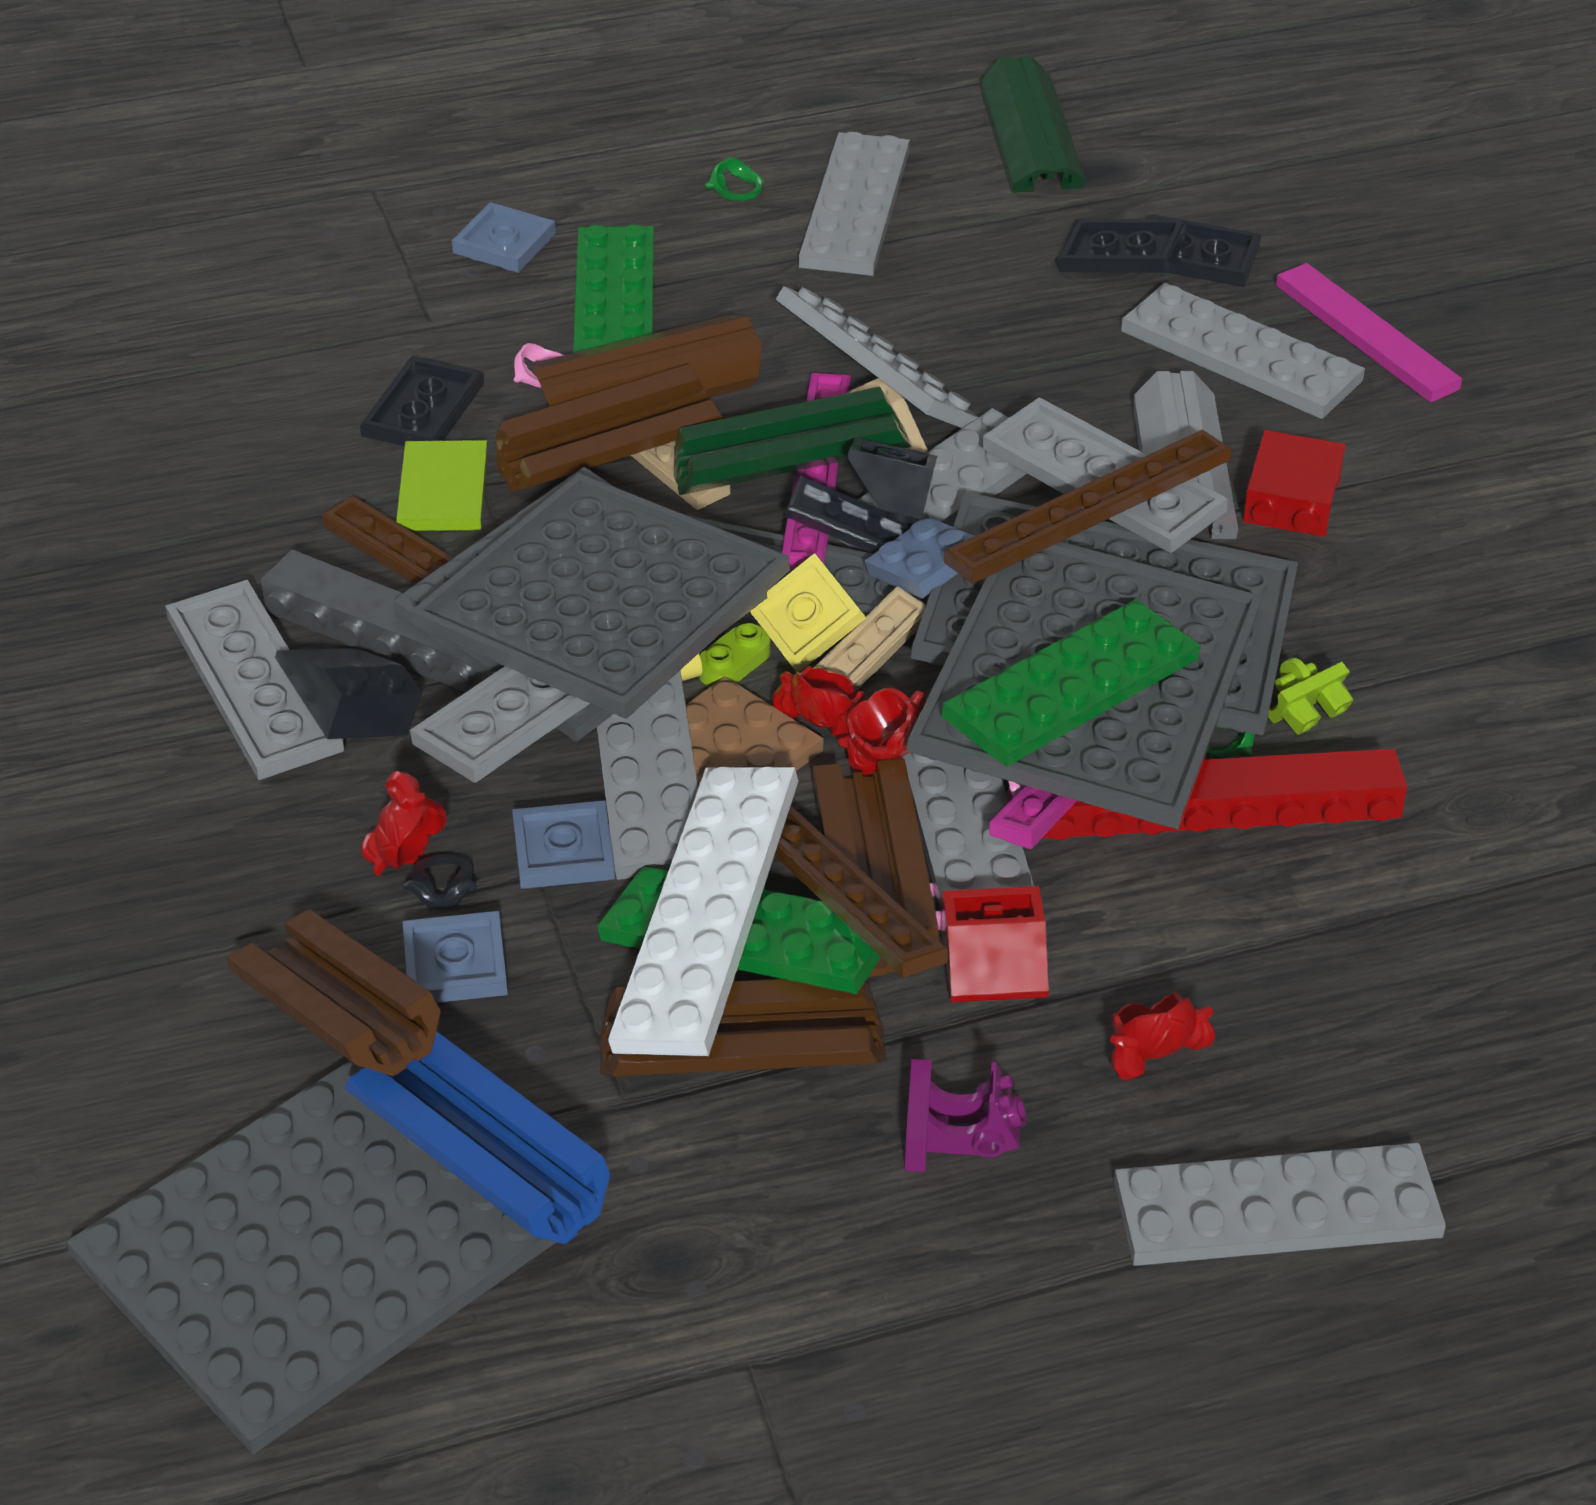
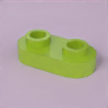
M745 623L733 628L699 655L703 670L702 675L698 676L700 681L708 687H711L723 677L738 683L769 658L771 653L770 637L761 626L752 623Z

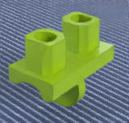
M1290 658L1284 661L1280 667L1281 677L1275 680V686L1280 691L1278 694V705L1269 709L1268 718L1273 724L1285 719L1297 735H1300L1314 727L1321 719L1313 704L1319 702L1330 718L1344 713L1354 701L1343 684L1350 671L1343 662L1317 673V668L1313 663L1305 665L1297 658Z

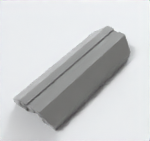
M1157 371L1134 394V418L1139 451L1149 455L1202 429L1223 442L1214 393L1194 371H1180V373ZM1224 463L1193 478L1196 482L1228 498L1227 512L1209 525L1211 539H1236L1239 531L1227 463Z

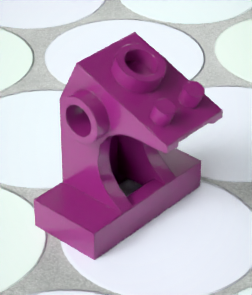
M911 1059L905 1171L925 1172L926 1152L980 1155L992 1158L1001 1155L1003 1152L1019 1148L1020 1127L1026 1125L1025 1106L1022 1098L1019 1095L1014 1096L1010 1089L1014 1085L1011 1074L1003 1076L997 1062H991L990 1080L979 1085L976 1093L957 1095L945 1092L931 1081L932 1060ZM949 1122H964L977 1124L971 1126H952L949 1125Z

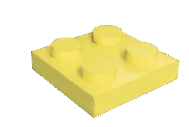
M815 553L767 591V599L750 611L797 672H801L866 619V616Z

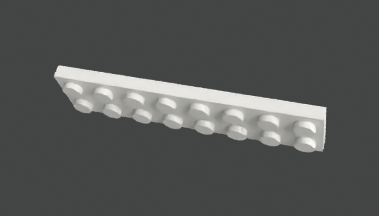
M795 767L705 768L608 1038L613 1054L709 1056L798 784Z

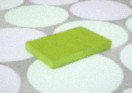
M487 440L405 441L397 523L410 531L481 530L488 458Z

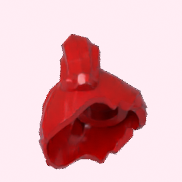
M811 666L805 668L801 673L796 672L795 675L789 672H784L780 675L781 684L772 694L773 707L790 718L802 716L805 721L817 727L831 728V735L836 737L837 740L849 735L847 725L848 714L858 703L866 700V695L863 691L855 693L853 683L846 675L819 667L812 668Z
M884 688L875 692L868 700L858 703L851 709L847 718L849 735L843 736L837 741L839 747L847 748L848 762L856 772H862L863 775H873V771H877V761L900 759L910 753L907 752L908 738L926 703L924 692L916 691L909 698L906 694L895 688Z
M391 772L385 789L392 801L382 809L374 831L366 835L360 846L361 855L367 861L374 863L373 871L376 876L381 875L388 866L399 870L402 864L415 865L418 862V857L424 855L425 849L430 842L429 835L438 834L445 828L447 823V816L445 815L447 812L443 804L425 796V793H420L417 779L407 772Z
M1177 992L1172 993L1170 996H1165L1161 1001L1153 1004L1150 1009L1142 1004H1127L1112 1015L1115 1034L1110 1038V1042L1115 1045L1111 1056L1113 1070L1119 1078L1129 1081L1144 1074L1146 1059L1164 1058L1179 1051L1183 1046L1193 1050L1212 1046L1215 1032L1208 1018L1213 1015V1008L1209 1006L1194 1008L1188 997L1182 998Z

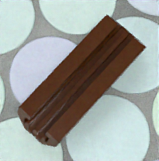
M727 315L534 363V372L550 407L689 364L708 395L714 397L752 387L760 374L762 342L758 334L755 333L754 325L749 316Z
M689 364L502 421L496 434L497 470L501 477L505 479L506 486L511 493L576 473L583 467L589 469L677 441L680 428L724 418Z
M905 759L877 761V771H873V776L863 777L862 772H853L852 778L844 779L841 764L813 766L812 775L822 834L939 940L938 922ZM881 957L869 977L886 976V973L897 972Z
M310 909L285 922L286 932L295 937V939L290 937L285 940L287 950L282 952L277 947H274L265 953L256 945L250 943L226 957L229 970L355 1065L395 1076L406 1069V1065L413 1060L419 1061L432 1052L441 1011L431 992Z
M785 979L733 981L709 1056L613 1054L608 1038L627 988L616 987L608 1003L599 1039L601 1052L600 1074L611 1077L878 1064L887 1060L883 1024L871 989L866 981L857 994Z

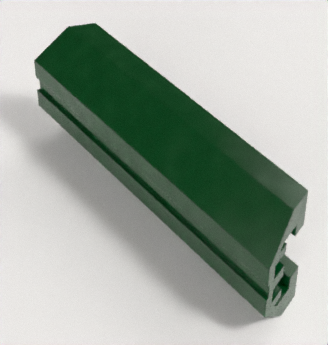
M1031 55L1020 56V58L1000 57L981 79V95L1011 193L1033 192V180H1037L1039 174H1045L1047 180L1054 179V175L1057 173L1062 190L1084 188L1086 179L1051 75Z
M875 387L682 427L676 441L674 479L678 485L679 495L847 461L849 460V450L855 437L902 448L912 447V444L881 387Z

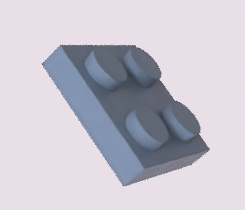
M490 202L452 240L453 253L519 273L556 234L555 221Z
M926 517L915 522L911 529L895 540L881 546L878 552L865 560V564L870 576L895 587L898 586L904 591L923 599L931 593L933 588L943 585L958 574L944 563L945 550L974 537V535L933 518Z
M605 800L512 809L521 889L615 880Z
M499 911L402 921L406 975L430 991L436 1003L508 995Z

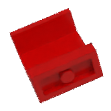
M1264 430L1247 489L1243 522L1326 537L1336 486H1339L1346 444Z

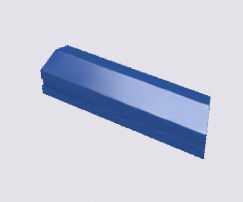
M437 1031L432 1052L419 1061L413 1060L406 1065V1069L395 1076L364 1067L348 1079L345 1090L534 1237L567 1244L578 1234L577 1232L582 1227L588 1226L600 1216L611 1175L604 1156Z

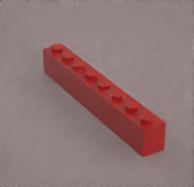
M1395 749L1208 759L1203 761L1179 829L1158 825L1147 820L1077 801L1043 838L1065 840L1077 836L1098 835L1100 837H1112L1116 834L1129 833L1155 835L1164 831L1191 830L1202 832L1207 829L1236 827L1239 829H1249L1254 826L1284 825L1289 827L1303 823L1329 822L1338 824L1344 821L1372 819L1385 821L1390 818H1402L1407 784Z

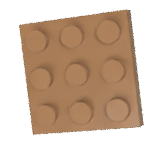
M723 677L686 704L698 788L706 767H795L797 771L823 751L824 738L727 677Z

